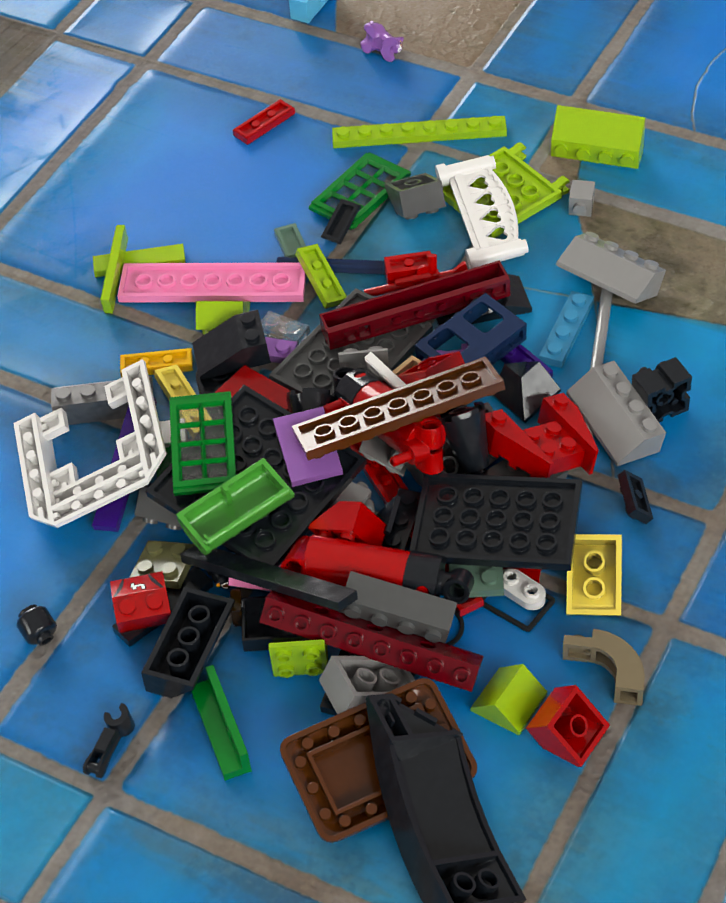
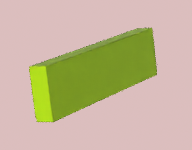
M117 225L115 228L100 298L103 311L113 314L128 243L125 225Z
M182 243L126 251L123 264L186 263L184 245ZM110 254L93 256L95 277L106 275Z

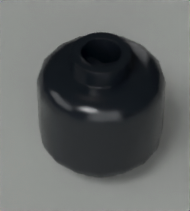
M34 604L26 607L19 613L17 628L28 644L43 646L54 638L53 634L56 631L57 624L46 607Z

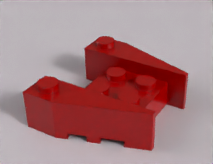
M564 393L543 398L537 421L540 425L522 430L502 409L485 413L488 453L496 458L499 456L509 461L508 465L513 469L521 468L529 473L530 477L550 478L553 474L577 467H582L589 475L593 473L599 449L579 408Z

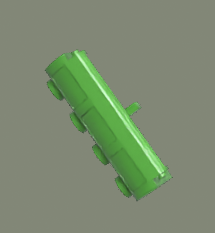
M262 458L177 513L176 517L189 539L202 554L207 555L282 504L293 499L295 493L271 465Z

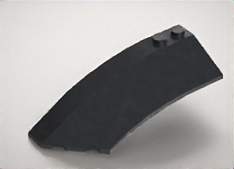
M392 693L368 695L366 706L375 767L382 797L401 856L422 902L524 903L527 899L498 847L477 796L461 739L463 733L454 728L452 730L445 729L436 723L437 718L419 708L416 711L400 703L402 700L400 697Z

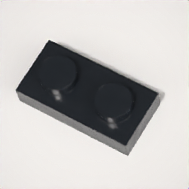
M624 470L617 476L620 483V492L626 505L625 511L632 519H637L647 524L653 519L643 479Z

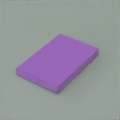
M323 407L273 419L292 487L343 474L337 450L325 454L321 458L308 461L292 429L293 425L324 415Z

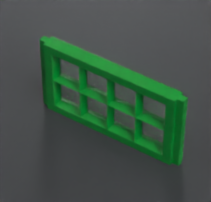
M370 152L365 153L311 202L309 210L330 220L341 199L359 204L361 207L349 230L355 229L389 198L384 184L411 176V171Z
M231 391L169 397L174 496L211 492L237 475Z

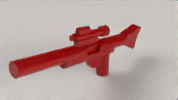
M428 254V264L418 267L417 274L397 278L394 283L364 289V292L373 297L392 293L468 270L466 261H463L451 270L439 272V269H437V255Z

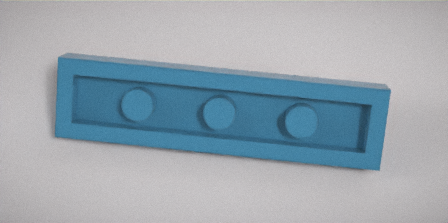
M571 291L539 355V359L544 364L559 368L563 367L594 304V296Z

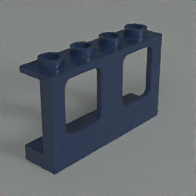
M484 293L478 299H474L463 310L456 312L447 322L439 325L427 337L420 339L415 345L416 358L422 361L424 358L427 359L441 355L436 349L456 335L468 345L461 352L465 364L486 356L489 362L494 365L526 340L527 323L487 293ZM490 308L503 318V321L490 331L484 333L471 323Z

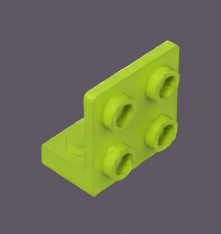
M323 639L269 643V654L274 677L289 678L293 675L307 674L317 676L323 673L328 664V645L325 644Z

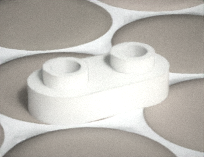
M517 569L503 570L505 596L527 610H538L544 606L546 591L542 585Z

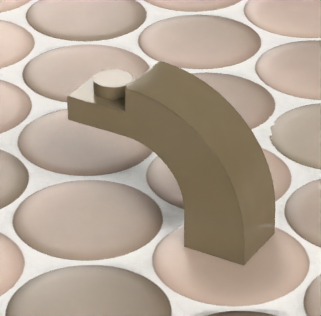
M593 629L592 638L582 635H564L563 660L590 662L603 666L612 674L615 680L614 703L642 706L645 680L644 668L640 657L631 645L615 634L599 629Z

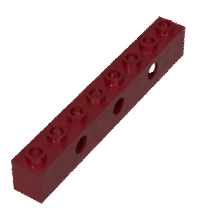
M500 260L321 313L319 314L321 331L329 349L333 350L461 311L484 293H487L495 300L510 296V278Z
M271 591L267 595L259 622L311 640L323 639L326 645L365 656L369 659L470 692L474 688L484 657L449 644L430 642L425 637L415 634H403L398 629L388 626H376L371 621L361 618L353 619L339 611L275 591Z

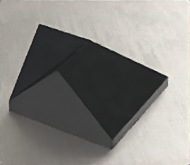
M539 361L504 364L500 376L504 380L505 390L499 391L492 396L526 423L540 411L543 398L556 395L561 392V389Z

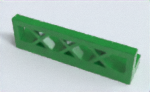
M210 665L205 667L208 680L197 683L191 694L223 778L226 781L252 770L247 749L214 666Z

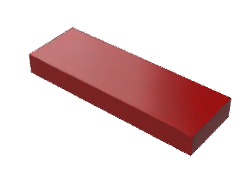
M280 99L234 128L233 136L248 145L293 116L295 108Z

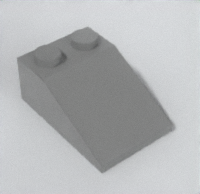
M331 656L319 678V682L337 714L365 703L368 695L385 694L415 681L411 672L369 659L365 656Z

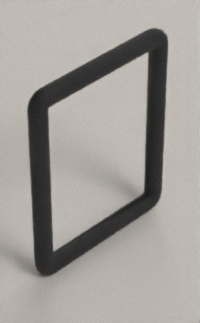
M546 593V599L549 602L528 626L484 602L483 607L520 629L529 632L555 603V598Z

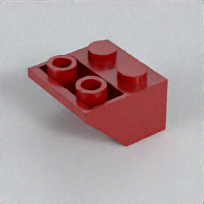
M339 501L311 522L308 529L315 535L382 546L385 536L383 532L386 524L362 502Z

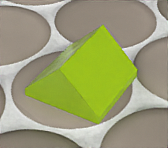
M524 664L500 667L470 710L520 735L546 698L547 690Z

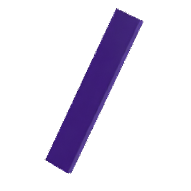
M129 405L118 439L135 432ZM117 444L111 464L120 460ZM130 493L96 510L92 523L94 530L119 532Z

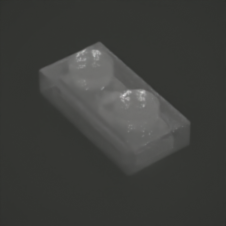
M268 311L261 320L264 335L276 339L296 341L298 345L310 333L309 325L272 311Z

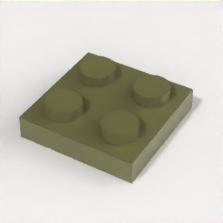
M148 540L130 577L163 571L166 588L180 589L191 565L181 561L180 554L193 547L194 544Z

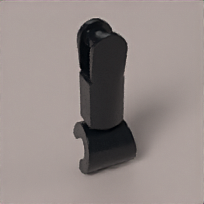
M120 704L121 716L116 720L112 719L110 713H104V721L108 728L105 727L92 752L83 764L84 774L94 773L97 778L104 777L110 759L121 737L131 734L134 730V720L125 704Z

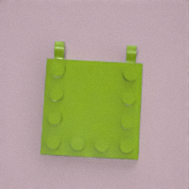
M521 142L516 143L510 149L504 146L489 155L494 156L496 162V169H493V171L500 178L511 196L518 224L562 198V195L570 191L565 186L570 180L565 176H561L551 183L523 160L526 158V155L522 151L526 149V146ZM480 177L470 187L486 189L488 185L484 182L486 179ZM444 186L445 201L460 213L451 186ZM490 194L483 195L476 202L488 206L494 204L491 201L492 195ZM490 211L482 220L497 223L501 219L497 217V211ZM499 227L488 237L496 238L504 233L505 229Z

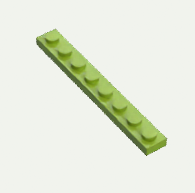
M505 116L332 128L333 148L507 136Z

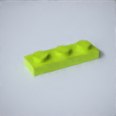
M314 244L297 248L295 255L324 308L338 306L347 296L319 245Z

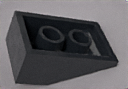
M258 310L234 315L192 343L200 380L236 372L244 365L252 368L271 363Z

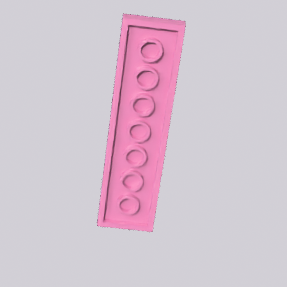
M124 263L117 297L119 303L196 301L304 302L306 273L300 263Z

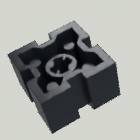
M676 357L660 362L653 371L650 368L642 367L636 374L632 375V386L659 423L663 421L664 416L670 415L674 417L689 410L690 396L687 394V391L691 390L692 376Z

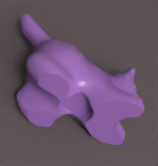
M370 21L364 25L366 37L360 43L363 52L371 53L377 50L386 61L393 62L395 60L394 54L402 50L404 38L391 36L377 22Z

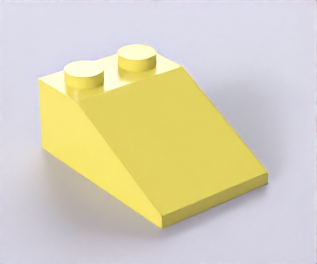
M576 534L571 571H567L566 615L621 616L622 535Z

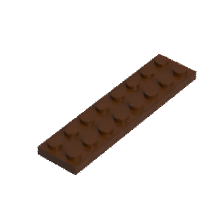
M485 356L293 425L292 429L309 461L321 458L325 454L336 450L346 449L358 442L371 440L375 436L395 431L405 425L420 422L427 417L445 413L449 409L460 405L470 404L472 401L485 396H492L499 391L505 390L504 380Z

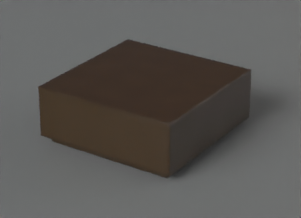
M231 589L230 598L235 599V604L231 610L232 622L235 627L242 626L241 589Z

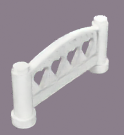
M489 155L450 165H445V163L435 165L436 177L442 181V187L451 186L473 248L465 249L469 269L499 260L501 262L524 256L525 253L529 252L526 239L521 240L518 238V220L513 201L506 187L493 171V169H496L494 156ZM480 177L485 178L484 182L488 185L486 189L470 187ZM490 194L492 195L491 201L494 204L488 206L476 202L483 195ZM490 211H497V217L501 220L495 223L482 219ZM499 227L505 229L504 235L507 236L504 240L488 237Z

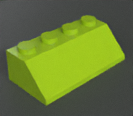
M557 105L551 138V156L638 169L644 150L645 117Z

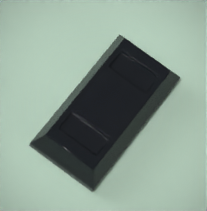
M341 199L321 238L341 244L361 205Z

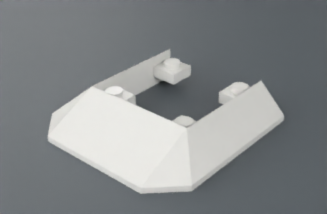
M143 359L122 369V378L104 386L108 404L112 409L127 402L129 403L135 432L116 440L120 460L81 479L78 477L77 467L72 462L57 469L52 439L70 431L67 414L62 408L41 418L36 413H33L14 423L28 514L32 520L59 528L149 484L167 453L146 362Z

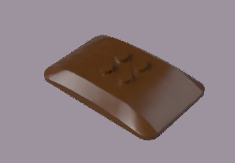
M420 678L385 693H392L402 699L400 703L414 711L419 708L437 718L436 723L445 729L452 730L454 728L460 731L434 681L428 678ZM366 702L294 733L282 741L280 754L322 840L329 843L338 842L389 820L375 767ZM462 735L461 739L473 779L477 772V763Z

